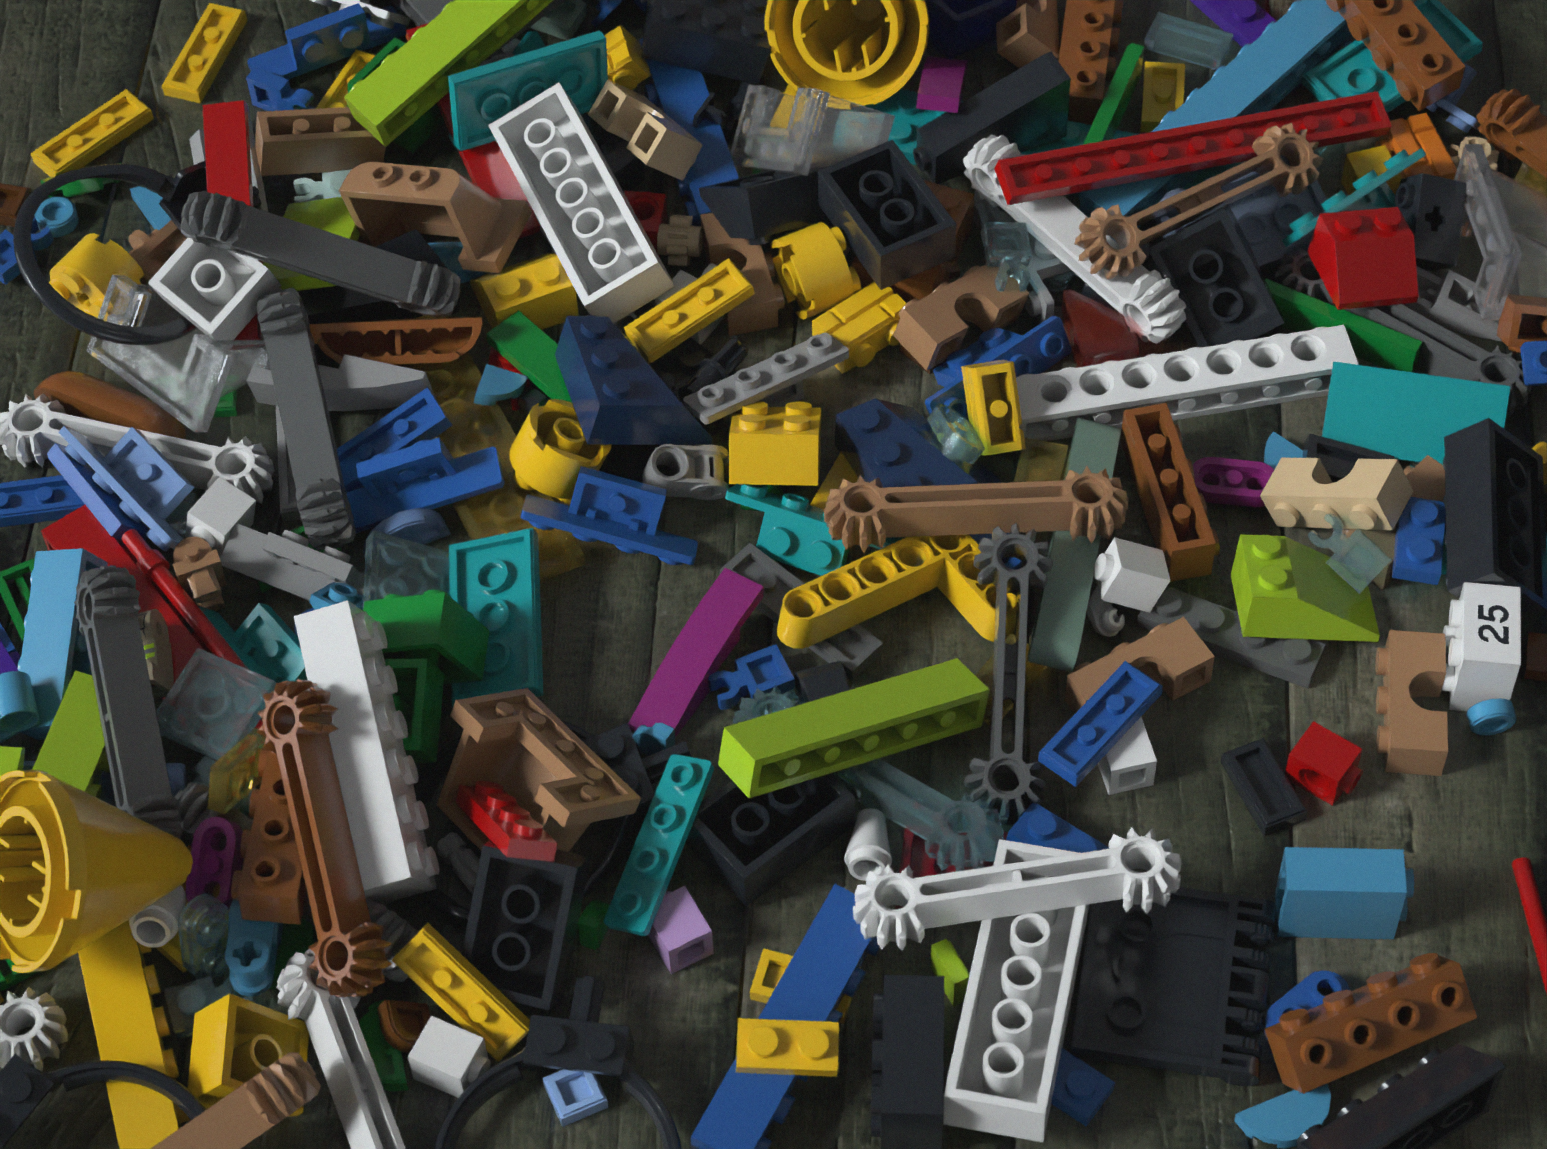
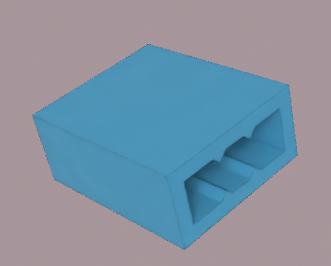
M1285 847L1275 890L1277 937L1394 939L1399 921H1406L1407 898H1412L1414 894V873L1412 868H1405L1404 849Z

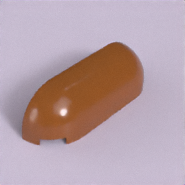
M483 317L345 321L309 324L315 344L326 356L338 364H341L344 354L392 365L442 363L458 359L472 349L481 334Z
M63 371L53 374L44 379L34 390L35 399L44 393L50 399V402L58 400L68 415L129 428L134 427L138 430L186 440V431L182 421L167 406L83 372Z

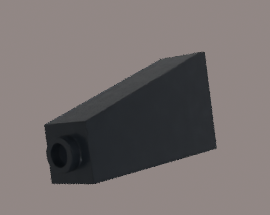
M1052 52L1043 54L959 104L958 113L945 112L918 128L917 147L913 149V156L917 167L921 172L926 171L933 183L939 184L964 174L966 167L964 166L963 159L974 148L973 145L982 138L986 139L990 135L996 137L1003 135L1010 144L1016 143L1018 150L1022 153L1067 136L1071 78Z
M417 229L376 246V248L415 261H425L448 269ZM340 286L297 291L306 307L310 324L436 318L430 315L424 316L420 313L410 312V310L399 308L396 304ZM460 295L452 315L460 311Z

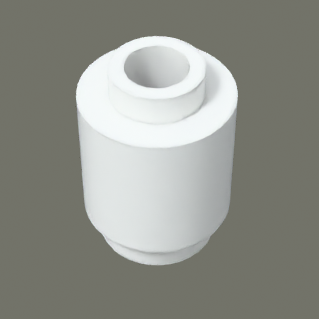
M179 886L129 919L132 935L138 943L151 948L161 947L176 935L187 901L186 893L182 886Z

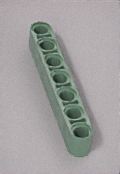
M1078 418L1063 480H1065L1069 470L1082 474L1086 466H1088L1091 473H1099L1106 468L1109 478H1112L1121 428ZM1070 530L1053 531L1048 552V558L1052 559L1053 566L1050 572L1045 573L1048 577V582L1045 588L1040 591L1027 662L1067 672L1073 671L1086 617L1094 575V565L1100 544V535H1096L1091 544L1087 536H1080L1073 541Z

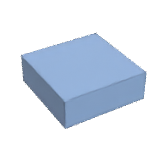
M561 1070L542 1078L546 1092L562 1127L608 1108L607 1098L595 1073Z

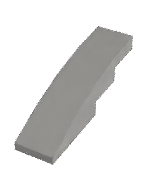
M1416 266L1419 297L1416 303L1402 305L1448 330L1503 342L1497 336L1503 296L1451 270H1448L1442 278H1439Z
M345 354L339 369L318 365L328 411L398 407L427 387L434 394L424 371ZM252 366L247 383L256 401L277 406L278 402L271 370Z

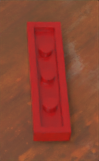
M476 781L475 787L459 785L456 804L506 857L554 862L557 842L543 829L544 826L537 823L530 816L529 811L523 809L516 802V798L511 797L503 790L504 787L490 781Z

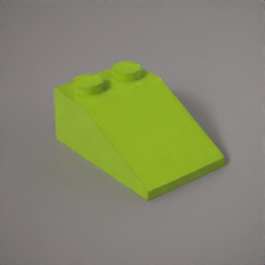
M1240 534L1232 566L1231 579L1243 637L1379 641L1380 633L1364 572L1286 536Z

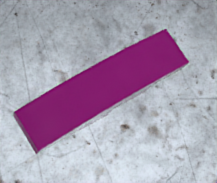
M928 56L921 75L916 109L958 113L959 104L962 103L968 60Z
M727 568L723 569L692 613L655 673L628 723L631 730L636 731L640 725L653 727L655 723H663L675 729L676 738L710 692L708 677L719 669L739 642L740 628L763 599L764 586Z

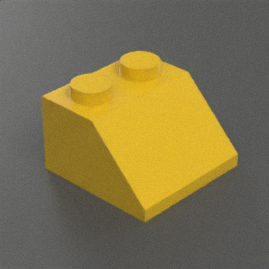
M546 253L503 268L501 273H488L470 280V285L492 329L518 310L541 330L565 322L567 316H579L576 290L557 254Z
M227 994L195 1013L187 1089L207 1110L288 1053L298 1052L306 1063L309 1032L305 1021L297 1018L288 1020V1015L236 995ZM304 1105L289 1116L302 1114Z

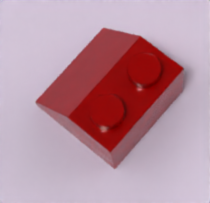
M1398 207L1319 214L1307 252L1337 310L1417 302L1419 296L1414 235Z

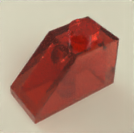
M1074 290L1063 291L1061 319L1072 348L1071 352L1076 368L1102 364L1111 360H1128L1139 356L1137 335L1134 331H1128L1124 315Z

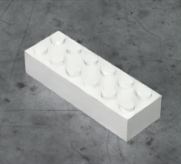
M560 83L555 84L488 125L580 300L590 315L609 317L615 323L675 287L580 112Z
M348 600L294 616L307 678L312 683H317L318 688L331 692L329 704L338 708L332 716V724L339 729L329 733V739L365 897L378 903L386 904L437 889L434 875L439 874L438 859L434 849L427 847L424 829L429 827L428 816L423 803L417 801L413 784L418 783V772L413 758L410 755L406 756L403 739L408 737V729L402 712L395 709L392 694L397 693L398 687L391 666L385 665L382 649L387 648V638L381 622H375V619L369 616L366 611H362Z
M999 839L993 866L1078 854V852ZM1090 904L981 921L944 1092L945 1125L1044 1143Z

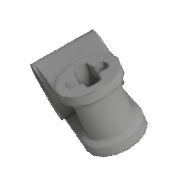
M661 445L653 451L642 475L643 483L667 489L666 497H689L699 500L724 498L727 489H729V485L724 482V462L728 459L727 449L719 445ZM664 465L669 467L674 472V476L663 475L659 472L657 466Z

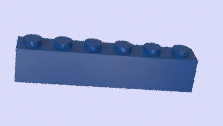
M643 38L639 39L641 46L643 43ZM644 59L648 64L651 74L646 79L647 85H644L646 98L703 144L695 163L690 167L683 181L674 177L679 197L686 195L688 201L684 202L686 216H693L692 226H701L700 215L712 212L700 197L699 188L739 178L720 125L703 118L697 128L693 127L694 115L709 96L701 71Z
M837 884L833 885L758 1019L840 1023L843 1013L836 1009L845 994L853 998L866 975V971L860 969L867 954L869 953L876 957L881 949L877 944V936L864 939L861 933V924H857L856 920H854L853 906L856 903L854 893ZM735 1058L691 1136L690 1149H770L772 1141L766 1138L774 1121L783 1125L796 1101V1098L791 1096L790 1093L798 1078L807 1082L810 1076L736 1073Z

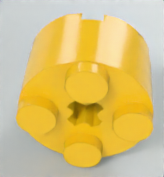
M819 222L772 241L771 248L779 249V255L772 258L778 282L788 303L796 300L801 307L800 310L795 311L800 319L804 320L827 311L852 296L854 292L861 290L859 276L852 266L848 267L843 251L847 249L844 235L839 227L836 226L830 229L825 223Z
M87 234L51 269V281L49 283L63 298L85 313L110 323L119 324L148 295L149 287L148 285L144 288L142 287L140 279L144 276V273L138 263L125 249L112 240H109L106 244L96 241L95 239L100 236L98 234Z
M551 399L547 401L545 406L538 407L539 403L532 407L510 448L509 458L515 470L513 479L521 488L526 490L535 489L545 495L558 498L560 501L570 504L580 467L583 466L599 471L610 452L611 445H587L572 402Z

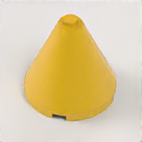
M768 0L764 21L768 42L771 46L772 53L770 56L783 79L805 98L817 104L837 109H850L851 107L869 104L875 105L899 91L908 82L921 63L929 34V18L925 0Z
M20 770L0 776V960L10 959L16 965H12V971L17 973L41 972L56 967L181 886L192 870L193 860L190 850L186 848L181 839L44 771Z

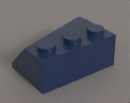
M592 315L566 317L555 357L587 445H711L712 436L684 406V403L609 317Z
M875 398L836 414L834 444L839 452L843 453L857 477L859 478L862 475L865 482H872L879 477L883 488L1004 483L912 407Z

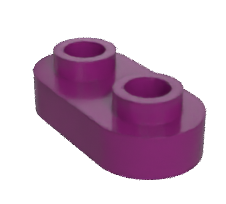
M1204 457L1193 464L1195 485L1198 493L1203 494L1205 502L1245 507L1265 506L1260 495L1274 472V469L1268 464L1258 461L1219 457Z
M221 817L208 818L197 827L194 833L191 848L193 865L190 874L187 876L186 897L190 906L198 912L219 915L230 909L233 900L231 895L233 875L235 870H241L243 860L240 853L243 831L232 820ZM226 836L227 844L225 849L221 851L219 846L220 840ZM219 883L220 892L218 897L214 898L213 888Z

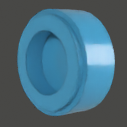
M52 197L44 200L35 213L40 232L48 227L53 237H62L71 233L77 227L79 221L74 203L64 197Z
M1496 698L1485 700L1473 705L1467 711L1470 730L1478 735H1494L1510 729L1517 721L1513 703L1508 699Z

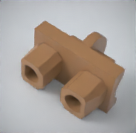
M172 220L160 230L155 229L149 235L141 230H135L129 236V242L133 248L129 254L144 273V276L140 279L143 288L148 285L150 289L154 290L148 282L186 240Z
M199 537L183 539L177 544L173 553V567L177 581L189 596L193 597L197 606L215 611L225 608L220 587L226 586V581L217 550H212L209 543Z

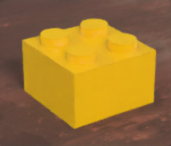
M757 401L753 404L742 406V409L732 414L729 430V484L818 486L821 462V408L812 407L807 402H790L786 404V407H768L766 402Z

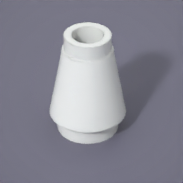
M864 809L858 813L857 821L844 856V861L848 866L850 874L859 880L866 881L869 871L883 876L887 864L890 866L892 864L885 815L877 809Z

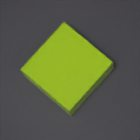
M946 938L931 945L930 968L935 976H944V992L954 1007L964 1002L970 973L951 941H948Z

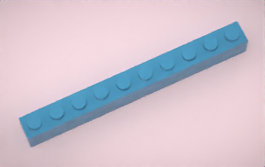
M1296 0L1281 19L1277 22H1271L1265 28L1262 35L1252 44L1244 45L1234 60L1227 66L1219 67L1210 81L1202 88L1194 89L1186 101L1175 111H1169L1162 118L1160 124L1151 132L1270 111L1302 82V75L1328 59L1344 45L1346 40H1350L1353 37L1347 22L1338 11H1332L1325 0ZM1204 169L1080 192V211L1089 218L1096 208L1103 207L1107 211L1112 205L1118 204L1123 216H1132L1159 203L1162 197L1169 191L1183 188Z

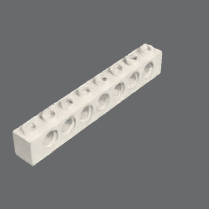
M1339 325L1317 327L1312 330L1289 334L1278 333L1270 337L1246 341L1235 340L1227 344L1192 347L1187 350L1165 354H1149L1145 357L1128 360H1111L1102 364L1078 368L1067 367L1059 371L1035 375L1024 374L1016 377L1022 424L1019 426V429L1024 431L1025 445L1073 437L1078 418L1122 429L1124 410L1166 402L1174 421L1327 396L1333 361L1359 364L1345 326Z

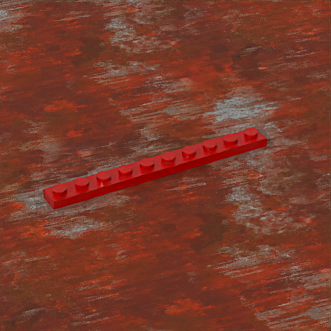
M1376 91L998 160L994 169L1007 205H1013L1248 161L1257 157V154L1252 149L1253 142L1259 136H1263L1269 127L1275 125L1281 128L1285 124L1292 123L1296 134L1300 130L1307 129L1306 140L1309 143L1319 142L1318 148L1387 135L1392 125L1379 93Z

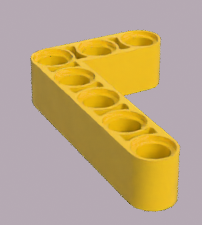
M969 534L906 537L786 593L782 601L777 636L786 646L795 649L807 648L938 587L983 638L994 642L996 587L993 583L979 585L977 577L981 570L975 568L974 558L981 551L978 548L977 542ZM1007 593L1005 641L1013 636L1016 629L1017 598L1013 593Z

